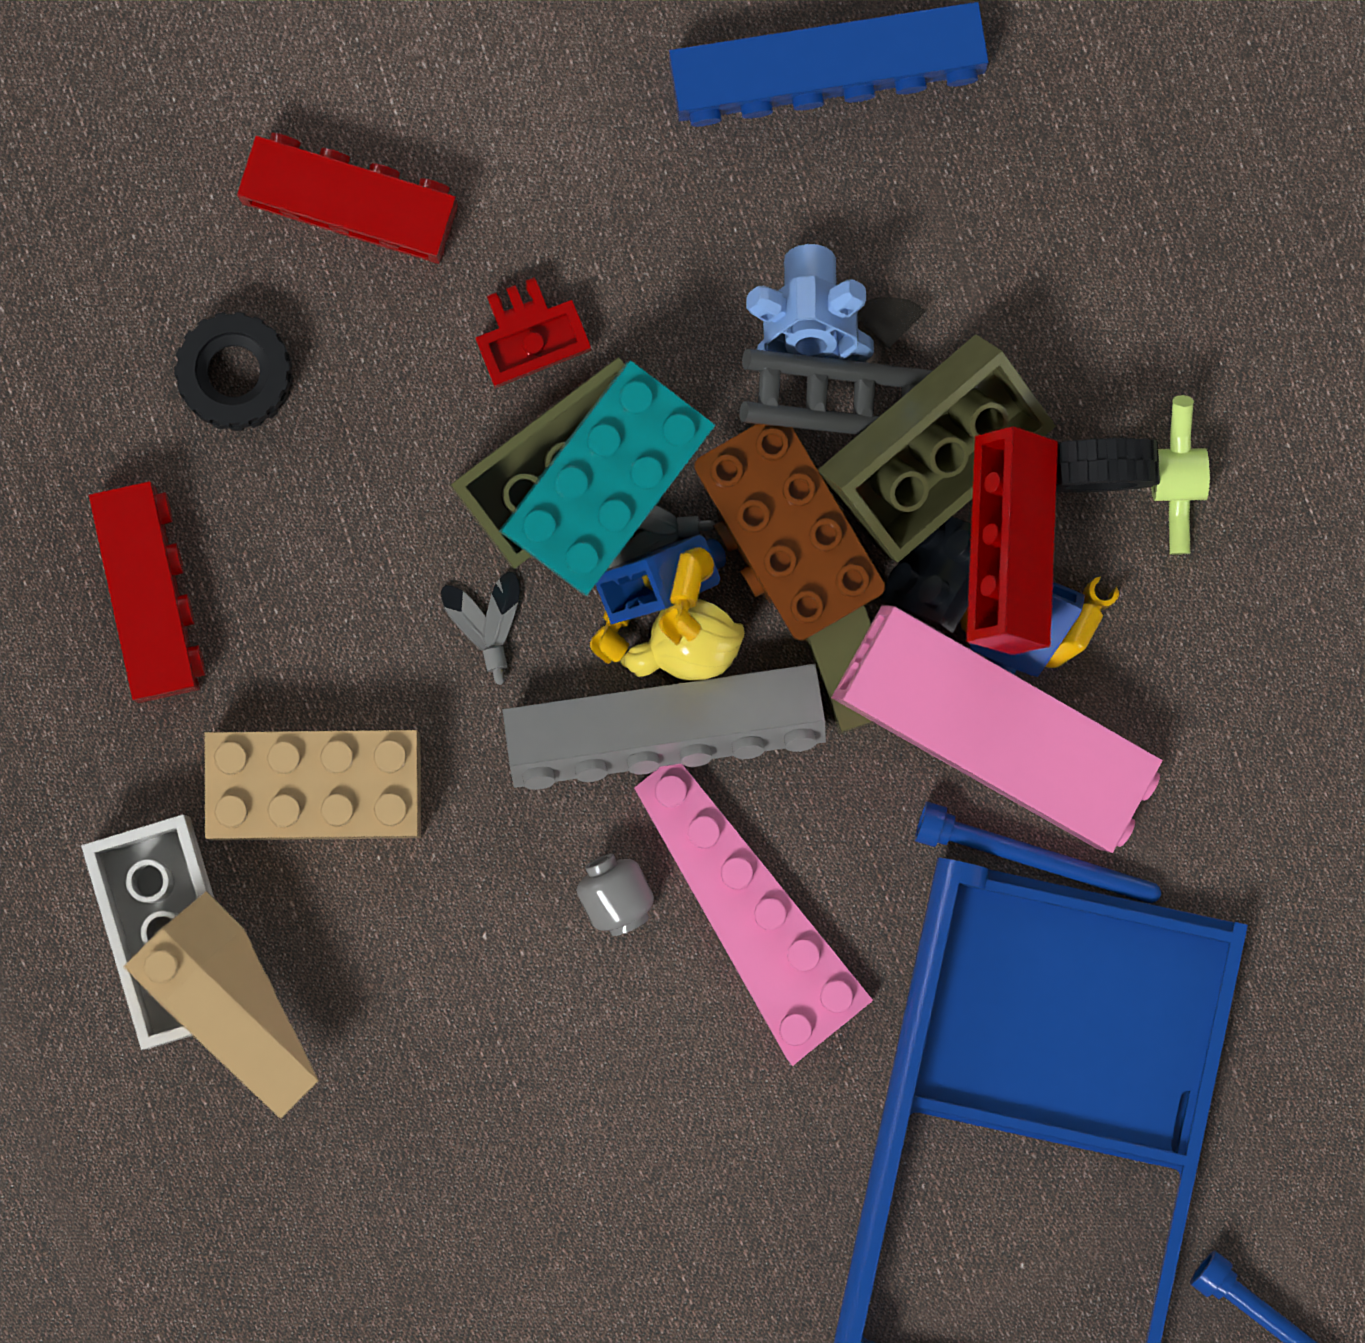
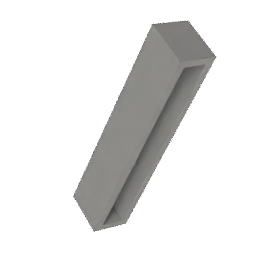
M816 664L502 709L514 788L525 787L531 790L545 789L552 786L555 782L577 779L581 782H594L605 778L607 774L627 771L638 775L648 774L656 771L661 766L675 764L698 767L709 763L712 759L734 756L737 759H752L762 755L764 751L785 748L792 752L809 750L816 744L826 743L825 717Z

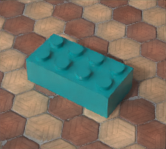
M630 360L624 364L499 532L582 595L587 596L715 427V424Z

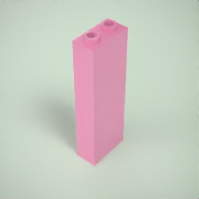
M882 605L831 697L1098 850L1113 853L1116 846L1121 847L1126 843L1135 826V820L1132 817L1141 800L1146 801L1153 794L1160 780V774L1157 772L1163 761L1160 758L895 606Z

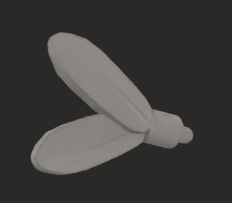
M655 505L638 527V529L644 531L629 539L609 568L658 547L676 542L678 538L699 535L700 531L712 530L715 524L712 520L699 521V516L677 517L676 519L672 513Z

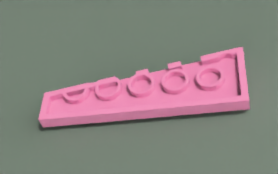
M682 764L661 766L635 786L634 789L786 1059L793 1066L869 1005L873 999Z

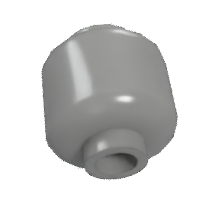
M607 854L591 861L585 866L588 874L581 879L576 891L594 928L600 931H609L612 936H618L630 932L648 921L649 916L647 912L652 908L654 895L636 861L632 859L616 860L614 854Z

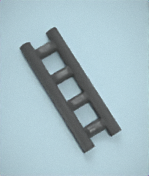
M746 349L742 358L743 368L759 371L758 403L744 401L740 407V420L747 423L859 435L880 417L874 416L875 384L901 387L902 398L933 370ZM781 374L807 376L806 408L779 405ZM828 379L854 382L853 413L827 410Z

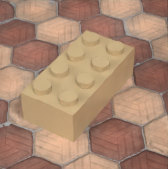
M417 730L205 732V839L222 841L421 838L420 733Z

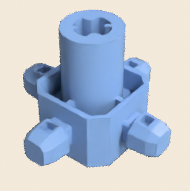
M804 244L790 249L784 258V286L778 291L766 286H757L747 295L748 311L763 321L764 339L758 344L757 350L866 362L874 353V341L869 335L858 329V311L866 302V288L863 284L853 279L845 280L836 286V257L827 247L818 244Z

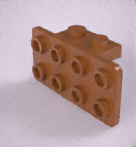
M755 424L700 456L695 461V472L717 508V516L720 522L713 527L729 553L737 548L747 567L740 570V573L755 598L764 594L769 604H774L793 638L799 641L806 640L882 595L885 589L882 578L792 427Z

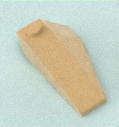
M206 891L167 923L123 967L180 1024L281 1119L319 1079L274 992L272 983L265 973L245 929Z

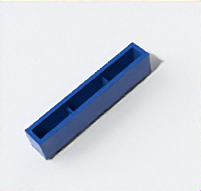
M979 2L669 50V64L679 122L690 120L691 126L694 127L719 123L722 121L721 115L741 112L742 118L746 119L764 117L773 113L772 107L793 104V109L798 111L815 109L824 105V99L844 96L845 102H861L874 98L876 96L875 91L895 88L896 94H912L927 89L926 83L947 80L948 86L968 85L978 81L977 75L985 74L989 63Z

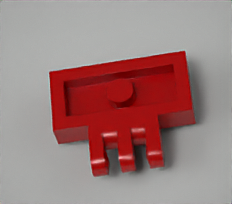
M535 277L525 281L527 292L532 298L529 302H522L516 285L506 288L513 308L506 311L503 310L502 301L496 292L486 296L499 328L475 337L494 388L592 351L573 300L548 309Z

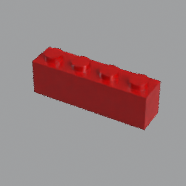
M271 133L269 139L255 136L237 192V196L243 205L440 265L458 208L456 196L448 194L450 187L425 178H420L418 185L399 179V171L377 163H371L369 170L349 164L351 158L348 155L332 149L321 148L319 154L299 149L300 141L283 134Z
M1014 426L975 436L967 642L1011 655L1051 647L1058 441Z
M151 481L89 494L132 700L137 703H143L200 690L197 677L206 676L205 665L200 646H191L186 626L194 625L195 620L189 595H180L175 575L184 574L178 544H169L164 524L173 523L167 493H158L157 487Z

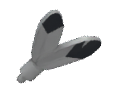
M513 572L503 574L495 583L486 616L463 590L450 585L443 586L441 590L444 610L465 636L477 648L483 651L487 672H493L495 683L498 685L503 684L505 681L503 669L507 668L503 644L509 634L520 594L518 578Z

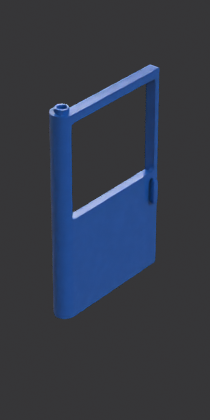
M937 858L833 1343H879L867 1340L863 1335L908 1120L909 1116L915 1112L1177 1170L1179 1173V1183L1145 1343H1161L1246 937L1247 924L1225 921L989 870L986 867L966 862Z

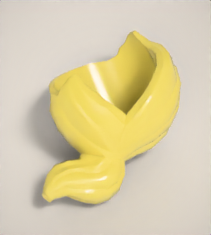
M697 599L696 606L689 608L688 611L701 625V630L693 641H688L683 636L680 644L676 646L661 631L658 625L659 619L669 609L667 608L660 610L659 615L656 617L649 642L631 647L620 660L622 666L628 668L637 677L648 676L661 668L672 676L684 681L711 679L723 674L732 664L734 658L737 657L745 636L743 624L734 623L729 615L715 604Z

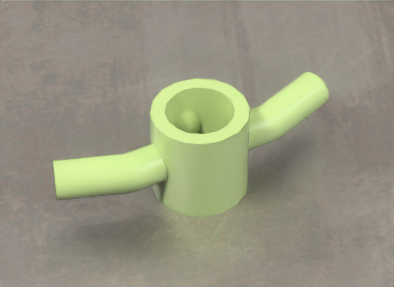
M1185 395L1173 398L1170 449H1158L1160 483L1151 487L1154 501H1169L1170 554L1174 555L1191 553L1190 500H1207L1210 483L1207 449L1191 448L1194 400Z

